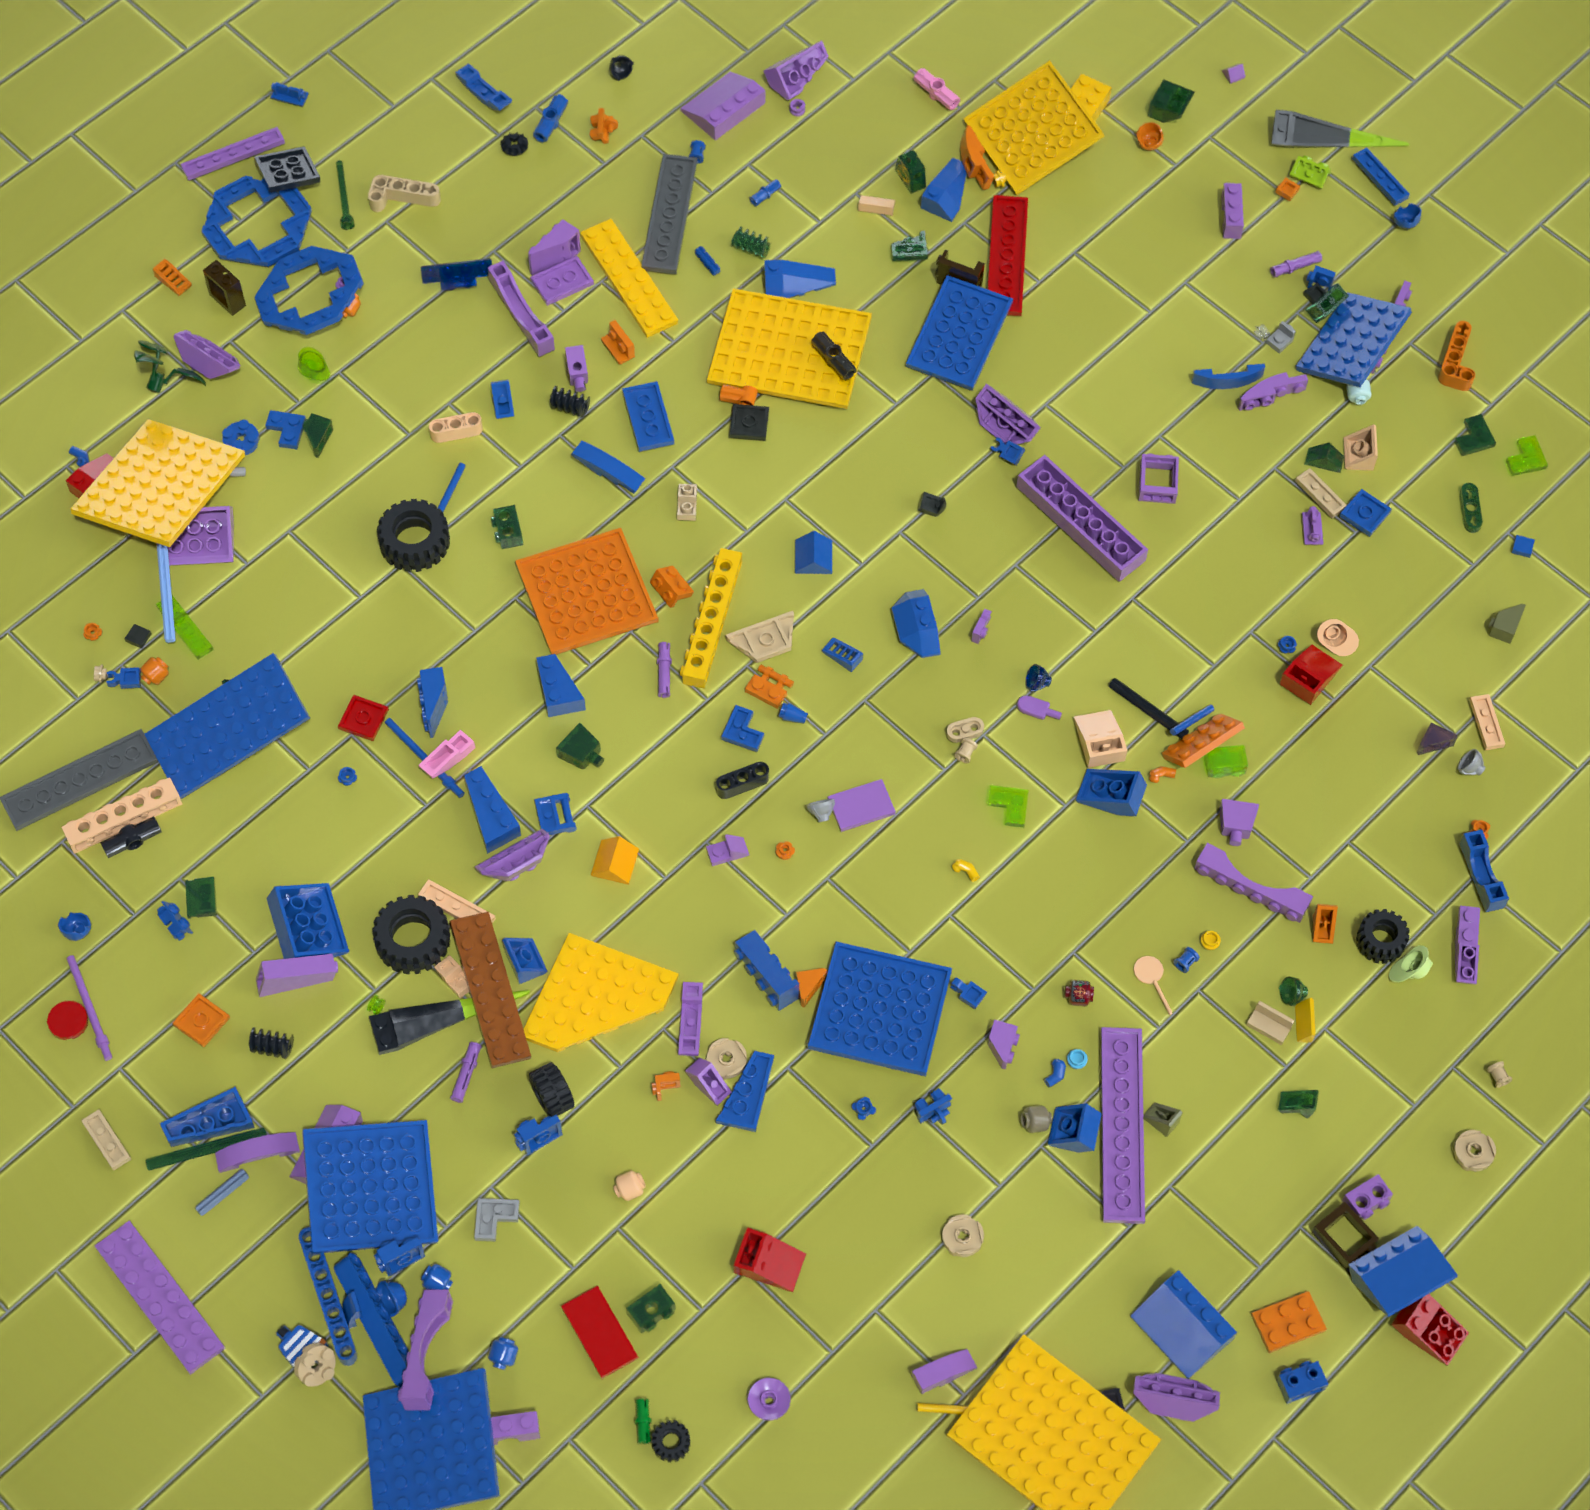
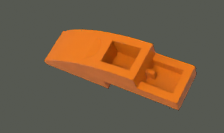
M968 125L960 142L962 162L969 178L976 177L983 190L989 189L994 175L982 157L985 152L983 145L971 126Z

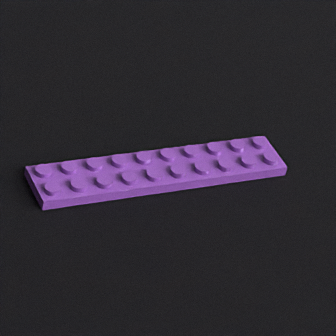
M1102 1027L1103 1223L1144 1224L1142 1029Z

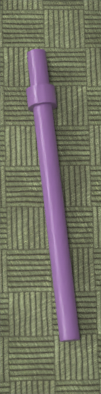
M71 955L67 957V961L94 1030L97 1047L101 1049L105 1061L111 1060L113 1057L108 1046V1038L102 1031L76 959Z

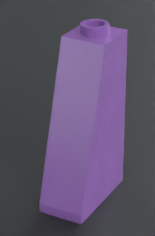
M333 954L261 961L256 977L259 997L333 981L335 974L338 973V963L334 961Z

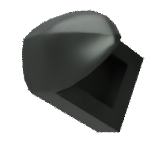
M923 492L918 511L937 517L946 509V500L944 497Z

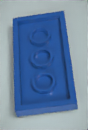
M658 381L622 388L639 452L675 444Z

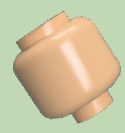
M629 1171L616 1178L614 1191L618 1198L622 1197L625 1201H630L641 1196L646 1185L640 1173Z

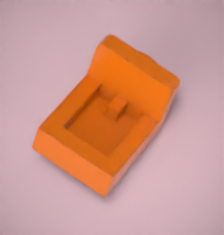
M673 1071L665 1072L662 1075H655V1083H652L653 1095H657L658 1101H662L661 1090L680 1088V1075Z

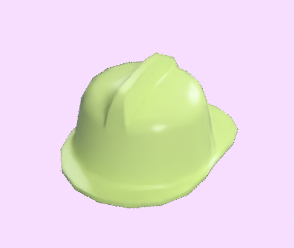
M1420 945L1409 951L1407 955L1392 966L1389 972L1390 980L1399 983L1407 979H1421L1426 976L1433 965V962L1428 957V949Z

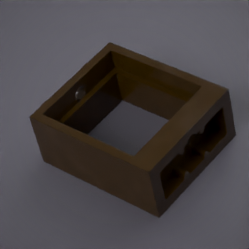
M215 260L203 269L209 295L233 316L246 306L240 280L218 260Z
M1345 1201L1320 1221L1312 1231V1234L1345 1270L1349 1268V1264L1358 1260L1364 1254L1377 1249L1376 1244L1379 1240V1237ZM1344 1216L1368 1240L1350 1257L1326 1232Z

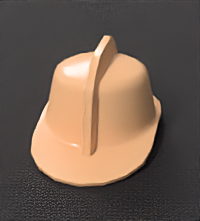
M1329 619L1322 622L1318 629L1317 637L1319 642L1338 656L1351 655L1358 648L1359 638L1356 632L1338 619Z

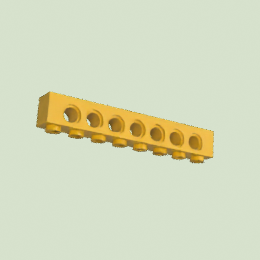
M720 548L719 555L716 554L714 557L713 565H715V568L710 571V585L705 587L704 596L706 598L704 602L701 601L699 608L701 615L700 618L697 617L695 620L694 628H696V631L690 637L691 648L686 650L685 660L687 661L680 670L683 684L705 689L742 565V552Z

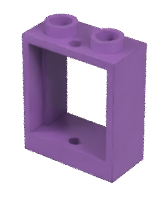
M1151 453L1142 454L1139 501L1176 503L1179 457ZM1146 468L1172 470L1171 487L1145 485Z

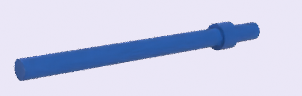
M391 718L386 719L385 724L422 761L428 757ZM445 772L438 776L448 790L451 789L459 798L464 796L465 792L456 784V781L451 776H448Z

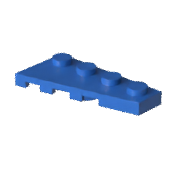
M754 1051L740 1080L736 1083L730 1098L726 1101L721 1114L718 1116L716 1124L756 1132L774 1055Z

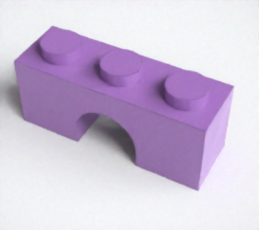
M1224 183L1221 195L1222 210H1224L1223 238L1241 239L1244 227L1242 184Z
M537 1411L491 1417L494 1445H498L500 1440L509 1438L518 1439L519 1442L540 1439Z

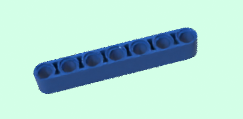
M307 1227L299 1233V1241L338 1359L341 1364L351 1366L357 1361V1351L325 1254H312L311 1242H304L307 1237L311 1236L310 1227ZM314 1255L321 1256L318 1261H311V1258ZM320 1274L327 1275V1277L324 1280H317V1277ZM326 1293H333L330 1299H323ZM339 1312V1316L337 1318H329L331 1313ZM339 1331L346 1332L342 1338H336L335 1336ZM351 1350L352 1354L349 1357H342L344 1351Z
M349 1253L334 1265V1271L347 1296L351 1292L355 1293L363 1316L360 1320L392 1381L398 1387H402L403 1371L407 1369V1353L409 1350L362 1262L354 1253Z

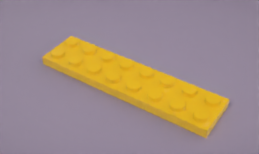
M611 218L580 232L584 243L647 338L678 324V318L646 270L641 268L642 264Z

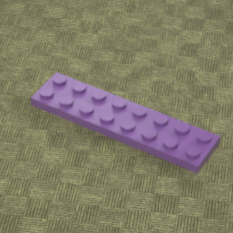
M130 1221L95 1245L98 1252L190 1375L225 1349L224 1345Z

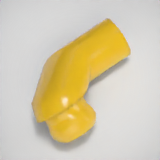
M957 859L952 864L955 872L965 871L972 882L980 878L972 863Z

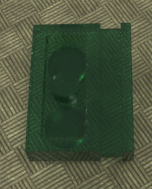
M205 877L191 881L185 880L188 919H191V917L216 916L215 878Z

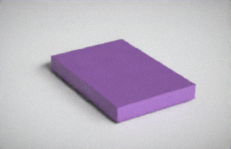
M578 256L530 277L532 284L547 306L594 285V280Z
M882 779L828 796V799L835 800L832 812L841 832L893 816L896 813Z

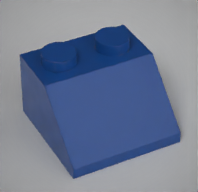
M1087 1103L1056 1107L1048 1145L1078 1153L1094 1151L1102 1113Z

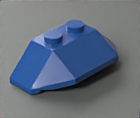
M924 589L905 592L891 609L900 642L916 652L921 658L941 655L938 629L929 595Z

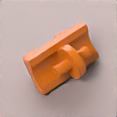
M604 108L598 109V114L591 116L592 126L597 127L590 130L591 138L593 141L601 139L603 144L609 143V133L618 128V121L613 116L605 115Z

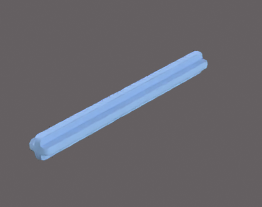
M158 544L157 556L164 639L166 643L175 641L168 547Z

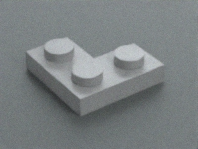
M478 1198L475 1241H496L497 1222H518L520 1201Z

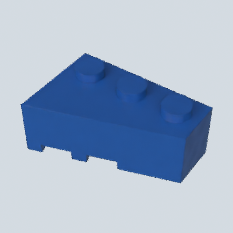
M552 654L536 657L548 717L586 710L584 697L557 656Z

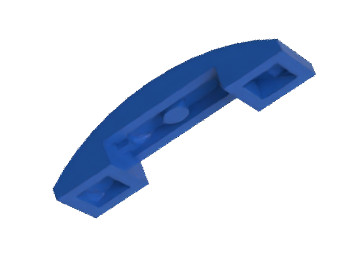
M469 63L455 72L464 86L486 106L500 111L512 102V99L504 92L496 91L480 77V73Z
M1265 363L1247 365L1244 372L1214 375L1212 369L1194 370L1192 384L1210 389L1243 387L1263 377Z

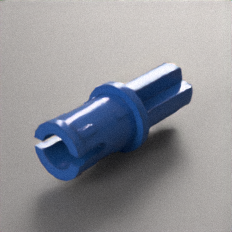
M775 179L766 187L762 186L757 193L749 198L752 205L756 207L765 199H769L771 194L781 188L780 182Z

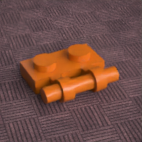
M761 664L758 671L763 674L762 677L754 674L745 687V692L778 709L787 696V691L783 687L791 688L794 681L788 679V676L785 674L781 675L775 672L770 666L765 667ZM772 678L778 681V683L775 685L768 680Z

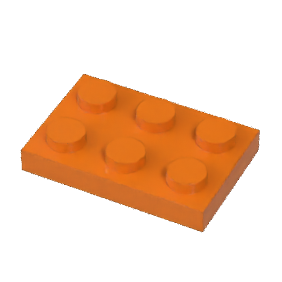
M1309 1291L1251 1314L1268 1353L1327 1330Z

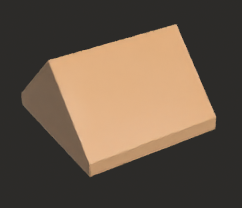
M1373 424L1344 437L1345 468L1347 470L1373 471L1378 457L1376 425Z

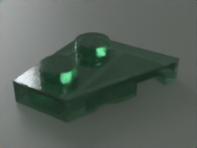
M925 231L919 232V236L914 238L909 236L902 241L892 243V260H928Z

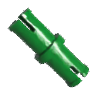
M644 1399L635 1400L637 1443L649 1444L651 1443L650 1424H652V1419L649 1418V1399H645V1401Z

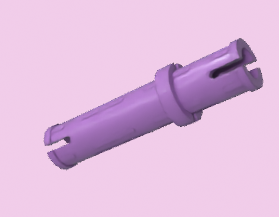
M1319 251L1294 260H1285L1284 263L1270 268L1271 275L1275 278L1286 273L1291 274L1297 269L1321 262L1322 255Z
M660 642L658 644L659 658H657L659 668L658 696L661 697L662 694V698L670 697V664H672L670 643Z
M469 1043L466 1056L462 1058V1067L450 1097L455 1102L463 1103L471 1075L478 1064L476 1061L482 1048L478 1043Z

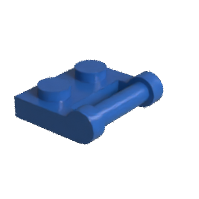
M568 793L535 799L540 827L548 832L549 835L562 832L570 833L577 830L576 823L573 822L571 814L570 796ZM556 803H561L565 818V823L560 824Z

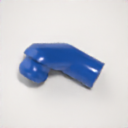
M75 446L70 448L69 454L77 457L78 462L76 463L79 467L89 463V456L86 451Z
M1053 1060V1074L1044 1079L1047 1087L1050 1088L1064 1079L1066 1065L1063 1060Z

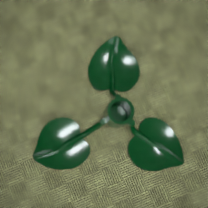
M143 340L138 341L141 346L156 352V358L142 351L135 350L134 352L136 362L146 361L153 363L152 373L146 386L148 389L160 392L163 383L167 384L168 380L175 373L198 379L206 386L205 380L199 374L183 368L173 369L164 378L165 374L158 372L157 367L158 364L163 365V361L159 360L160 352L167 354L168 350L158 344Z

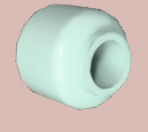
M1366 379L1361 387L1347 384L1348 399L1357 405L1366 403L1371 398L1370 382Z

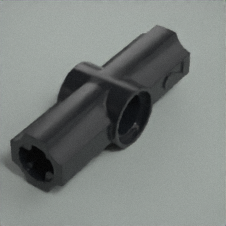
M153 816L137 825L129 824L124 826L118 834L100 843L107 857L110 858L126 849L135 850L139 848L143 841L162 831Z

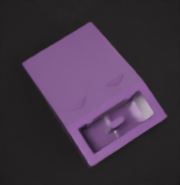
M563 219L558 224H555L552 230L547 235H544L536 246L531 247L529 250L530 274H538L577 256L581 252L579 230Z

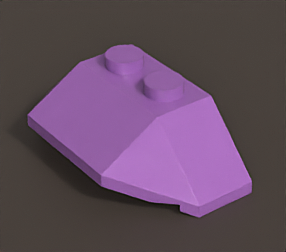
M188 330L174 334V340L183 362L192 369L202 373L206 378L212 379L240 369L241 365L237 358L213 342L199 335L191 334Z
M988 384L983 387L975 398L980 425L995 437L1001 438L1005 445L1008 440L1017 445L1028 443L1041 428L1032 417Z
M540 829L476 865L475 869L480 874L503 881H513L521 873L531 871L536 868L537 864L541 863L550 835L545 830Z
M1160 1373L1135 1376L1134 1394L1151 1414L1194 1422L1219 1410L1220 1392L1212 1390L1209 1386L1199 1381Z

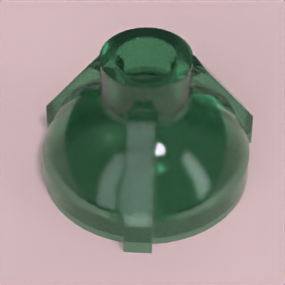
M1286 977L1279 987L1282 1001L1289 1006H1295L1308 995V988L1299 978Z

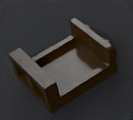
M944 250L943 254L938 256L936 261L938 267L935 272L937 284L943 285L948 275L979 287L982 286L985 263L978 261L973 269L949 260L948 250Z

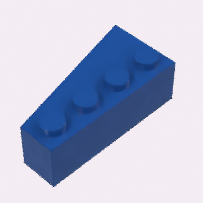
M754 930L735 942L734 953L738 960H743L748 974L755 977L758 988L761 991H765L768 995L767 1000L772 1007L775 1006L780 1011L799 999V982L796 979H791L790 972L786 967L781 968L779 958L775 954H769V946Z
M236 1087L160 1123L171 1147L255 1128Z

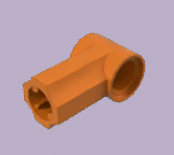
M723 384L720 392V401L754 406L758 390L748 385L739 388Z

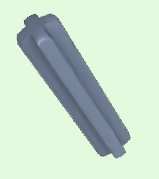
M240 1169L196 1205V1211L201 1216H204L248 1180L249 1176L245 1170Z

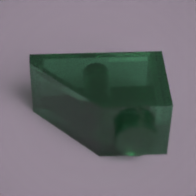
M311 413L310 417L304 421L303 429L314 456L319 458L334 429L331 419Z

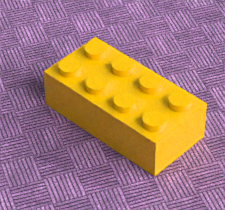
M1081 73L1071 90L1093 120L1096 121L1110 101L1112 87Z

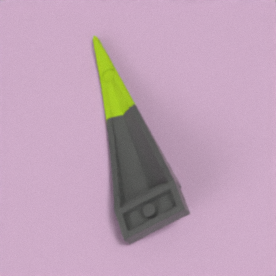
M1275 110L1271 145L1309 148L1410 145L1408 142L1348 128L1294 111Z

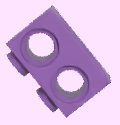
M1378 1174L1345 1194L1342 1202L1345 1201L1360 1218L1366 1220L1374 1214L1373 1211L1377 1208L1382 1210L1391 1203L1390 1199L1393 1193ZM1372 1192H1379L1381 1197H1375ZM1356 1202H1362L1365 1205V1207H1358L1356 1205Z

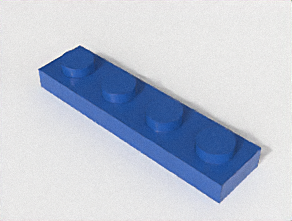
M1367 147L1353 155L1352 160L1395 206L1409 198V192Z

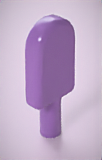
M1022 696L1017 703L1020 712L1044 720L1046 715L1058 720L1062 716L1061 712L1049 708V702L1032 696Z

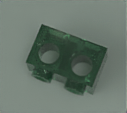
M515 505L493 509L494 516L491 517L493 528H497V532H494L496 543H500L501 549L522 546L523 538Z

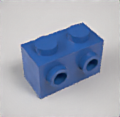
M1306 1361L1299 1365L1300 1368L1294 1370L1287 1368L1280 1372L1276 1382L1286 1404L1326 1390L1329 1384L1318 1361L1313 1363Z

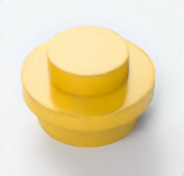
M997 170L993 174V182L996 187L1002 188L1006 178L1003 172L1000 173Z
M1215 931L1203 933L1201 944L1205 949L1215 950L1219 947L1221 939Z

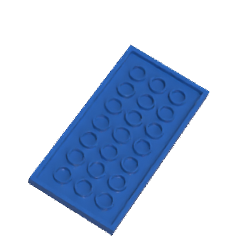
M272 653L144 735L166 777L171 778L180 799H183L309 720L310 716L277 655Z

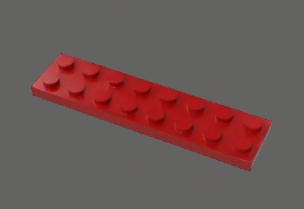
M993 195L987 290L1013 298L1012 306L1007 315L1022 316L1028 197Z

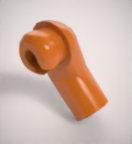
M1164 766L1155 768L1150 771L1149 780L1158 783L1159 778L1162 776L1175 779L1176 769Z

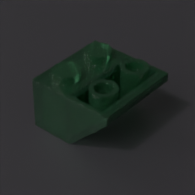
M1163 79L1150 102L1147 117L1162 123L1181 118L1195 91Z

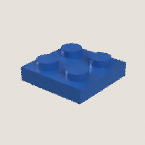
M1361 489L1340 513V517L1370 537L1391 513L1392 508Z

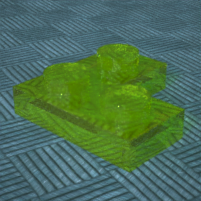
M1536 435L1519 438L1517 444L1521 454L1510 456L1506 459L1512 476L1544 470L1548 466Z
M990 785L988 806L1007 808L1005 825L1024 828L1029 790Z

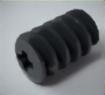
M554 386L550 396V404L553 409L558 408L559 411L571 412L572 415L578 414L579 417H583L587 413L590 405V396L585 400V394H581L580 398H578V392L571 396V390L564 394V388H561L558 392V386Z
M253 1027L250 1032L249 1048L251 1053L258 1051L261 1055L266 1053L267 1056H271L273 1054L276 1058L281 1055L282 1059H287L293 1048V1035L287 1040L286 1033L283 1034L282 1038H279V1032H276L274 1037H272L270 1030H268L266 1035H264L263 1029H260L259 1033L256 1034V1028Z

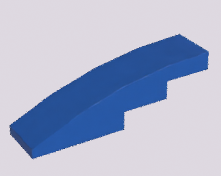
M582 440L571 454L598 476L604 475L616 485L620 483L633 494L646 479L615 457Z

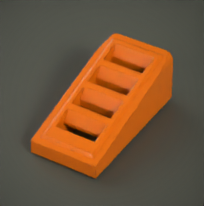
M166 259L153 268L154 276L178 296L192 286V283Z

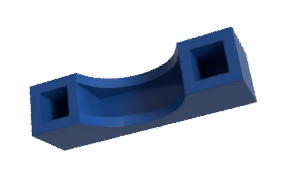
M1483 830L1464 833L1459 845L1485 912L1504 909L1509 897L1503 881H1499L1492 871L1489 861V845Z

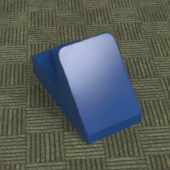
M509 379L491 382L496 419L514 416Z

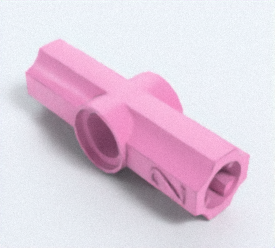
M921 68L917 71L914 81L929 92V97L932 100L941 102L949 110H954L960 103V98L945 86L943 79L935 78L926 69Z

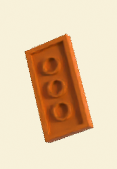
M1224 714L1215 715L1212 720L1200 725L1197 730L1185 735L1176 744L1170 745L1167 750L1162 752L1163 758L1186 768L1245 729L1243 722Z

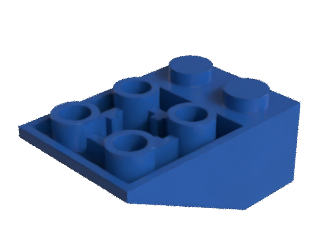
M443 667L420 670V678H417L425 732L429 731L430 738L434 737L448 703Z

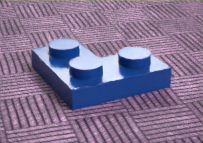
M270 410L266 421V429L282 431L279 447L297 450L305 426L306 416Z
M735 705L721 736L722 740L758 752L764 738V733L748 727L754 711Z

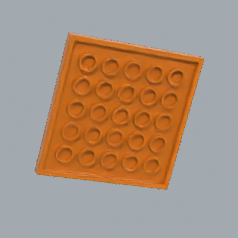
M621 528L515 560L516 567L551 655H557L659 622L657 613Z

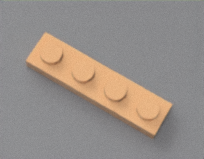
M429 879L418 894V898L419 896H424L427 902L430 899L436 902V907L440 906L443 912L456 919L488 912ZM489 913L491 921L493 923L496 919L495 915Z

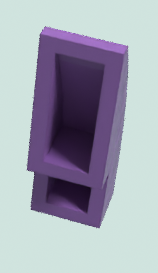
M965 1349L912 1371V1377L921 1394L977 1369V1366L968 1349Z

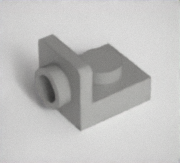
M1282 321L1279 324V328L1266 340V344L1280 354L1293 342L1296 331L1291 325Z

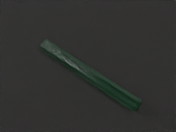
M262 1127L147 1158L145 1160L148 1170H154L213 1154L233 1144L266 1136L267 1132Z

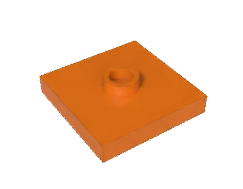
M198 993L172 1024L204 1048L230 1019V1016Z

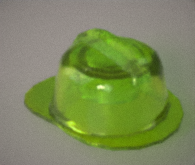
M304 347L299 351L298 370L303 376L318 381H325L330 377L329 368L323 355L318 350Z

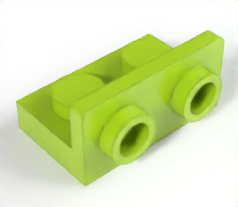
M1298 155L1290 176L1322 189L1327 177L1331 173V169L1323 162L1318 164L1313 162V159L1303 155L1301 157Z

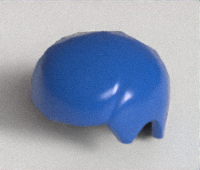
M1409 203L1406 208L1400 206L1397 212L1394 213V222L1403 229L1414 228L1421 219V208L1413 203Z
M70 912L67 918L61 917L59 919L58 927L65 938L70 941H78L90 932L91 922L88 916L83 913Z

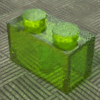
M1244 745L1216 747L1204 755L1208 777L1222 778L1230 775L1238 777L1246 774L1248 761Z

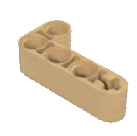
M386 175L375 176L368 193L369 205L374 212L384 210L387 200L435 207L441 202L439 187L436 184Z

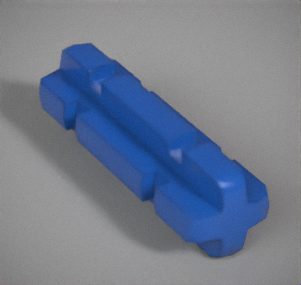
M699 246L696 248L695 254L698 258H701L700 260L706 268L710 269L711 274H719L720 267L709 253L706 252L704 247Z

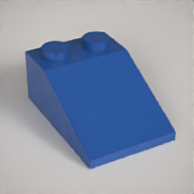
M1087 769L1076 801L1120 816H1137L1147 784L1140 771Z

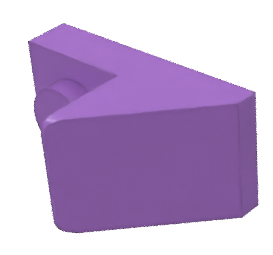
M726 834L725 841L706 846L712 866L749 856L745 840L739 836Z

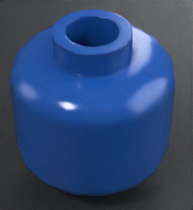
M438 1264L429 1265L420 1279L423 1281L422 1286L427 1290H449L453 1283L450 1280L451 1272Z
M499 1337L498 1340L492 1342L488 1359L494 1362L493 1367L505 1370L506 1366L514 1365L518 1346L515 1345L513 1340Z

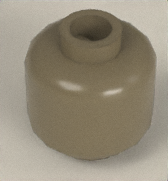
M1029 1106L1021 1113V1125L1029 1133L1047 1131L1052 1123V1114L1048 1112L1045 1106Z

